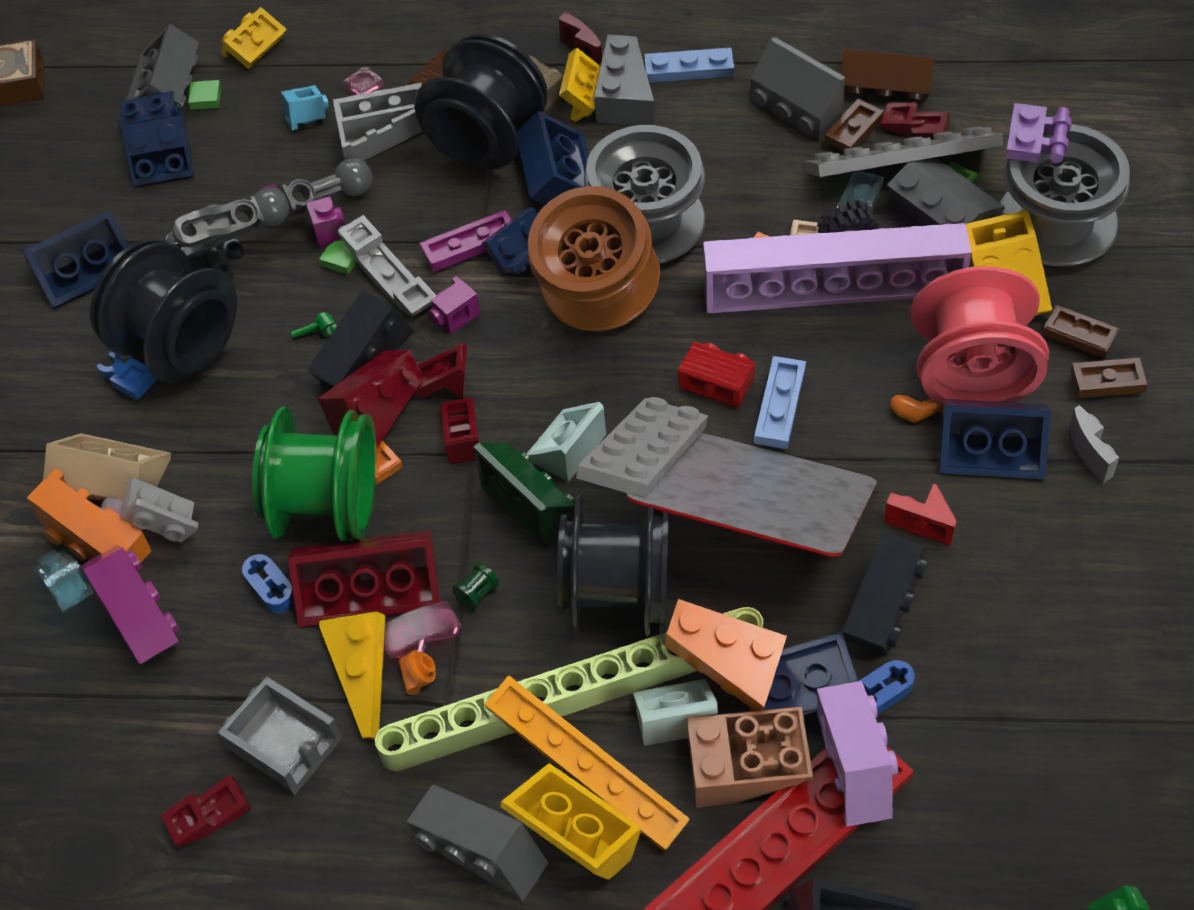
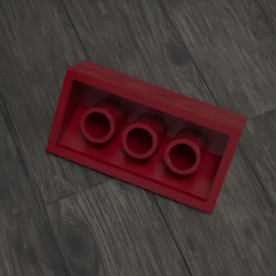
M432 530L365 538L361 541L351 540L346 543L336 542L292 548L287 558L299 627L318 625L319 621L371 612L392 615L441 608L438 567ZM360 573H369L373 578L361 581Z

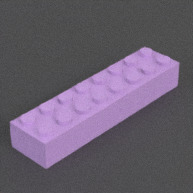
M966 224L881 228L875 230L703 242L707 313L914 299L920 290L940 276L956 270L969 268L972 252Z

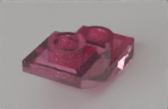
M448 601L431 604L387 622L384 631V648L390 659L407 656L414 650L423 653L427 642L459 636L462 626Z

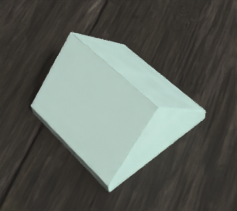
M600 402L563 409L528 451L527 455L532 463L569 482L577 472L578 465L597 447L606 435L604 406Z
M706 679L633 692L644 746L688 738L687 718L718 715L717 702Z

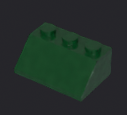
M510 443L476 444L474 446V453L481 486L548 549L558 541L561 515H567L568 521L574 522V498L569 493L565 492L563 494L556 488L553 479L546 472L540 473L533 466L529 456L524 451L518 452Z

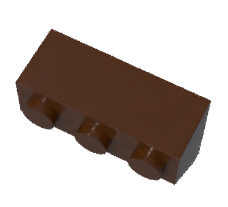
M844 48L841 75L845 77V92L863 94L864 88L876 89L875 95L893 97V91L905 92V98L923 100V94L930 95L935 59L934 57Z

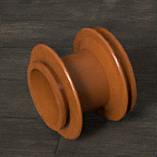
M600 186L574 188L553 198L535 217L528 238V261L533 275L540 283L545 304L561 322L584 331L611 330L632 321L648 307L659 286V260L652 247L651 231L648 222L639 208L628 197L613 189ZM613 266L610 270L605 271L606 267ZM587 273L592 274L590 277H582Z

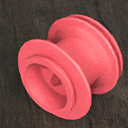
M969 267L940 276L918 292L910 307V320L916 331L930 340V342L918 356L916 371L925 393L931 399L938 403H942V399L1016 402L1028 396L1044 381L1048 369L1049 348L1039 333L1026 327L1035 317L1040 305L1037 287L1030 279L1005 268Z

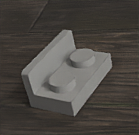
M134 477L126 483L120 518L131 522L135 527L151 530L163 535L168 540L182 543L198 530L199 524L191 520L194 502Z

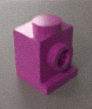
M331 197L306 203L319 248L324 249L336 241H342L338 235V230L345 226V221L341 208H334Z
M458 276L452 279V286L439 292L436 297L431 299L432 309L428 311V316L433 324L437 327L442 326L449 334H453L480 315L477 293Z

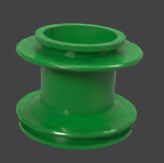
M281 406L276 410L271 424H265L259 433L252 475L255 511L260 519H265L266 528L272 538L280 539L288 527L291 514L333 516L335 531L342 543H346L351 537L359 541L365 538L371 521L376 485L377 452L372 417L369 414L358 416L355 410H349L342 420L338 435L296 433L295 421L288 407Z

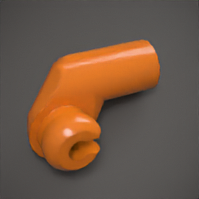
M895 395L890 400V408L897 416L912 423H918L941 412V403L931 398L919 402L906 395Z

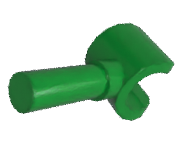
M322 312L317 315L314 323L293 330L291 334L293 339L320 330L324 337H330L337 325L329 313Z

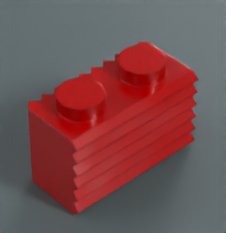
M693 341L681 366L678 368V387L685 389L687 392L691 391L693 394L697 393L699 396L703 395L705 398L709 397L711 400L715 399L717 402L721 401L723 404L740 408L755 379L756 362L751 361L749 357L741 353L733 355L722 351L712 343L701 344Z

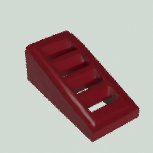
M473 397L440 403L444 446L448 462L456 464L476 460L474 446L480 443ZM468 413V414H466V415L455 416V417H449V416H453V415H459V414Z

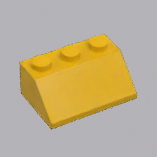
M550 763L502 800L500 805L501 808L588 870L607 880H610L631 861L642 829L637 823Z

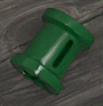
M476 563L473 566V572L461 584L456 583L452 587V591L465 607L475 610L479 606L478 601L490 589L495 590L499 586V580L484 564Z

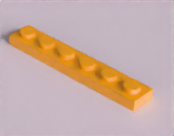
M508 676L484 704L489 712L580 785L641 826L640 833L664 852H666L690 819L512 677Z

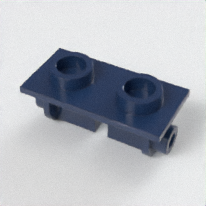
M173 91L121 101L118 126L182 116V109L179 105L175 106L173 103Z

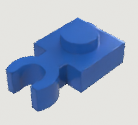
M115 352L108 354L113 365L105 367L102 364L97 365L100 375L105 379H109L113 388L135 400H138L158 380L148 371L147 366L132 357L126 363H123L120 356Z

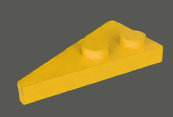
M371 612L319 621L320 630L362 738L375 741L380 724L385 615L379 612Z

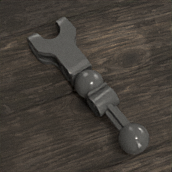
M348 158L339 163L334 175L311 183L304 179H296L288 187L284 184L279 189L274 187L263 188L256 192L254 196H250L248 200L239 199L215 208H203L177 218L166 242L175 244L174 241L176 240L179 245L189 247V249L183 250L188 258L200 255L221 243L250 232L252 227L259 229L262 225L277 226L287 218L292 217L293 214H302L307 210L306 203L338 192L348 196L364 194L372 185L371 168L365 161L358 158ZM292 192L301 193L305 198V202L295 200ZM235 213H245L249 218V222L239 221Z

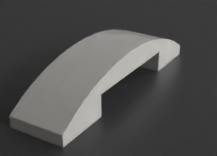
M364 215L338 230V235L363 271L382 293L403 312L413 317L432 305L431 299L436 297V294L419 276L413 277L384 245L382 235Z

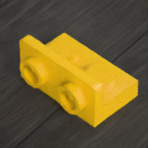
M260 7L254 14L248 13L241 20L240 26L235 31L230 29L223 36L220 55L226 58L231 54L249 69L285 36L287 29Z
M578 48L569 53L559 96L573 105L570 119L574 122H577L584 116H590L595 110V92L601 68L600 65Z

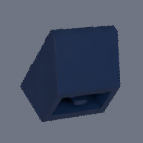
M174 116L120 126L134 186L194 175L191 143L185 116Z

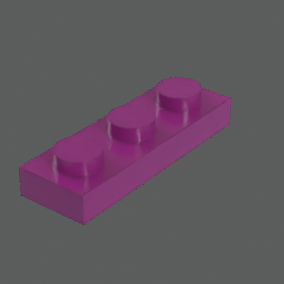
M503 210L419 243L421 252L432 272L438 271L486 252L482 242L510 222L511 219L506 210Z

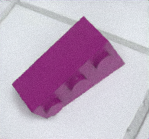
M116 545L79 566L139 664L178 642L174 633L180 629L169 611L165 614H162L156 602L161 597L151 581L144 584L137 572L143 567L132 549L125 552L123 547Z

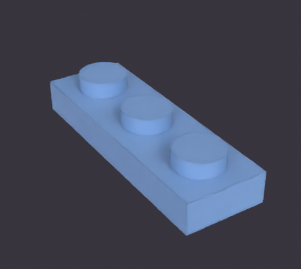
M732 48L645 54V69L648 81L653 83L733 77Z
M773 356L754 435V444L788 449L805 374L806 361Z

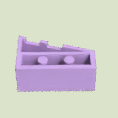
M862 681L818 688V719L828 757L833 759L839 777L835 779L837 792H844V819L846 827L893 819L892 775L898 774V765L894 751H887L888 741L883 722L877 723L876 721L877 707L873 695L867 696Z

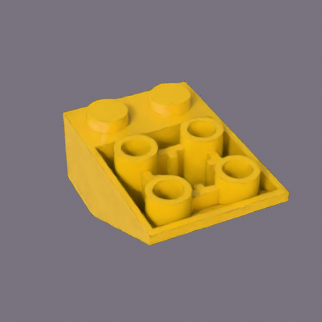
M1023 210L967 223L966 229L972 252L970 267H999L1024 275L1037 287L1040 296V305L1036 315L1052 312L1037 237L1029 212Z

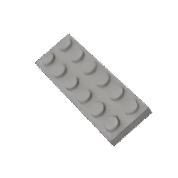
M982 126L963 129V135H961V132L952 133V131L933 134L934 140H931V138L912 137L904 139V145L882 142L874 144V150L862 147L844 149V155L840 156L839 153L832 154V152L814 154V160L806 161L807 174L822 177L1004 146L1002 133L992 132L991 127L982 128Z
M645 398L578 465L576 478L646 498L704 431L708 415L699 413V410L694 407L669 405L661 398Z

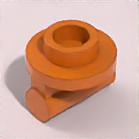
M414 650L407 656L399 659L408 695L419 693L423 686L429 685L435 680L436 666L428 654Z

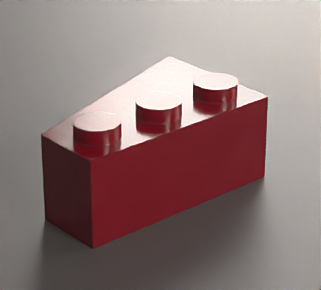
M410 349L383 351L319 397L318 402L333 435H338L342 420L349 410H355L358 416L369 414L374 423L377 448L423 378Z

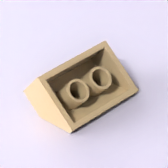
M80 433L46 444L43 480L57 468L64 474L65 482L73 490L78 491L82 487L90 493V499L104 500L111 498L117 500V504L122 506L126 483L134 477L153 486H158L171 460V453Z

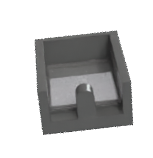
M266 677L259 686L254 687L249 692L246 701L234 714L229 715L225 719L222 728L217 732L228 751L234 752L282 784L294 796L343 739L332 717L269 677Z

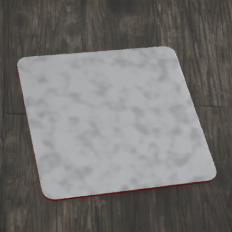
M701 433L646 498L627 493L626 497L629 501L639 505L652 506L654 509L819 554L840 556L843 554L877 482L872 477Z

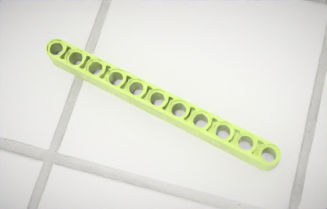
M742 607L723 613L724 615L763 628L762 615L754 608ZM666 632L518 681V683L534 696L544 697L545 700L542 702L562 717L696 672L697 670L679 656L670 654L672 651L664 646ZM640 662H647L650 664L649 666L644 668L636 666V664ZM609 673L615 675L612 679L601 678V676ZM572 685L580 686V689L576 691L566 690L567 687ZM497 689L381 728L375 737V745L384 767L391 771L405 770L515 733L485 708L484 704ZM464 721H474V723L468 727L459 726ZM428 733H439L432 739H423ZM392 745H402L401 748L396 751H387L388 748Z

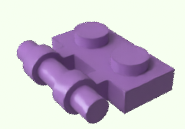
M1014 103L1005 158L1038 163L1040 154L1050 155L1052 162H1061L1064 154L1068 151L1069 140L1066 137L1072 123L1069 117V109L1060 107L1057 109L1054 117H1047V107ZM1043 133L1053 134V136L1051 138H1045L1043 137Z

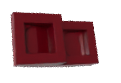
M566 12L558 18L560 41L575 47V49L578 48L601 66L602 48L597 36L583 22Z
M887 103L881 126L883 129L901 136L931 138V140H934L933 134L947 132L950 117L949 112H919L917 103Z
M228 775L199 797L190 793L161 814V817L175 845L182 847L219 830L251 810L252 807L237 779Z

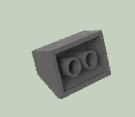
M169 24L141 52L126 100L173 91V103L175 106L179 105L182 107L186 100L184 91L192 80L190 71L198 60L196 51L199 42Z
M773 37L770 39L750 78V100L775 114L779 119L785 120L803 133L820 141L828 130L842 117L845 77L780 39Z
M936 157L908 162L887 184L892 203L923 226L967 224L997 217L1005 210L1004 205Z

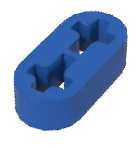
M256 554L245 560L242 566V573L247 585L270 612L284 613L293 607L295 602L292 585L271 558L267 555ZM258 568L261 571H265L267 578L263 580L254 571ZM275 587L280 594H284V597L278 599L276 596L273 597L271 589Z
M893 660L859 681H862L867 696L876 693L874 699L878 715L911 692L915 675L908 663L901 660ZM893 674L897 678L903 676V684L898 681L889 684L891 675Z

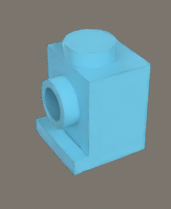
M315 85L281 92L284 118L292 130L298 129L297 123H315L318 119L326 118L325 112H329L326 95H322Z

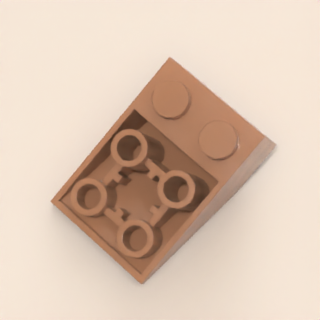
M802 707L687 718L688 744L696 808L737 804L813 779Z

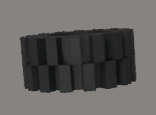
M853 199L847 200V205H844L843 202L837 203L838 208L836 209L830 207L828 209L829 214H823L820 217L822 221L817 223L818 233L880 229L869 205L866 202L863 204L862 200H857L854 203Z

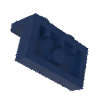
M533 207L524 210L482 242L501 274L514 273L518 275L530 267L528 261V238L533 221L538 215Z

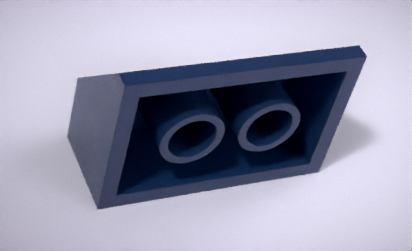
M537 111L516 133L530 199L537 204L546 205L553 198L566 191L585 187L584 172L589 154L583 133Z
M109 210L23 250L22 253L52 307H55L95 288L107 265L116 255L128 247V244Z
M942 399L939 430V473L1045 479L1051 410L1046 404Z

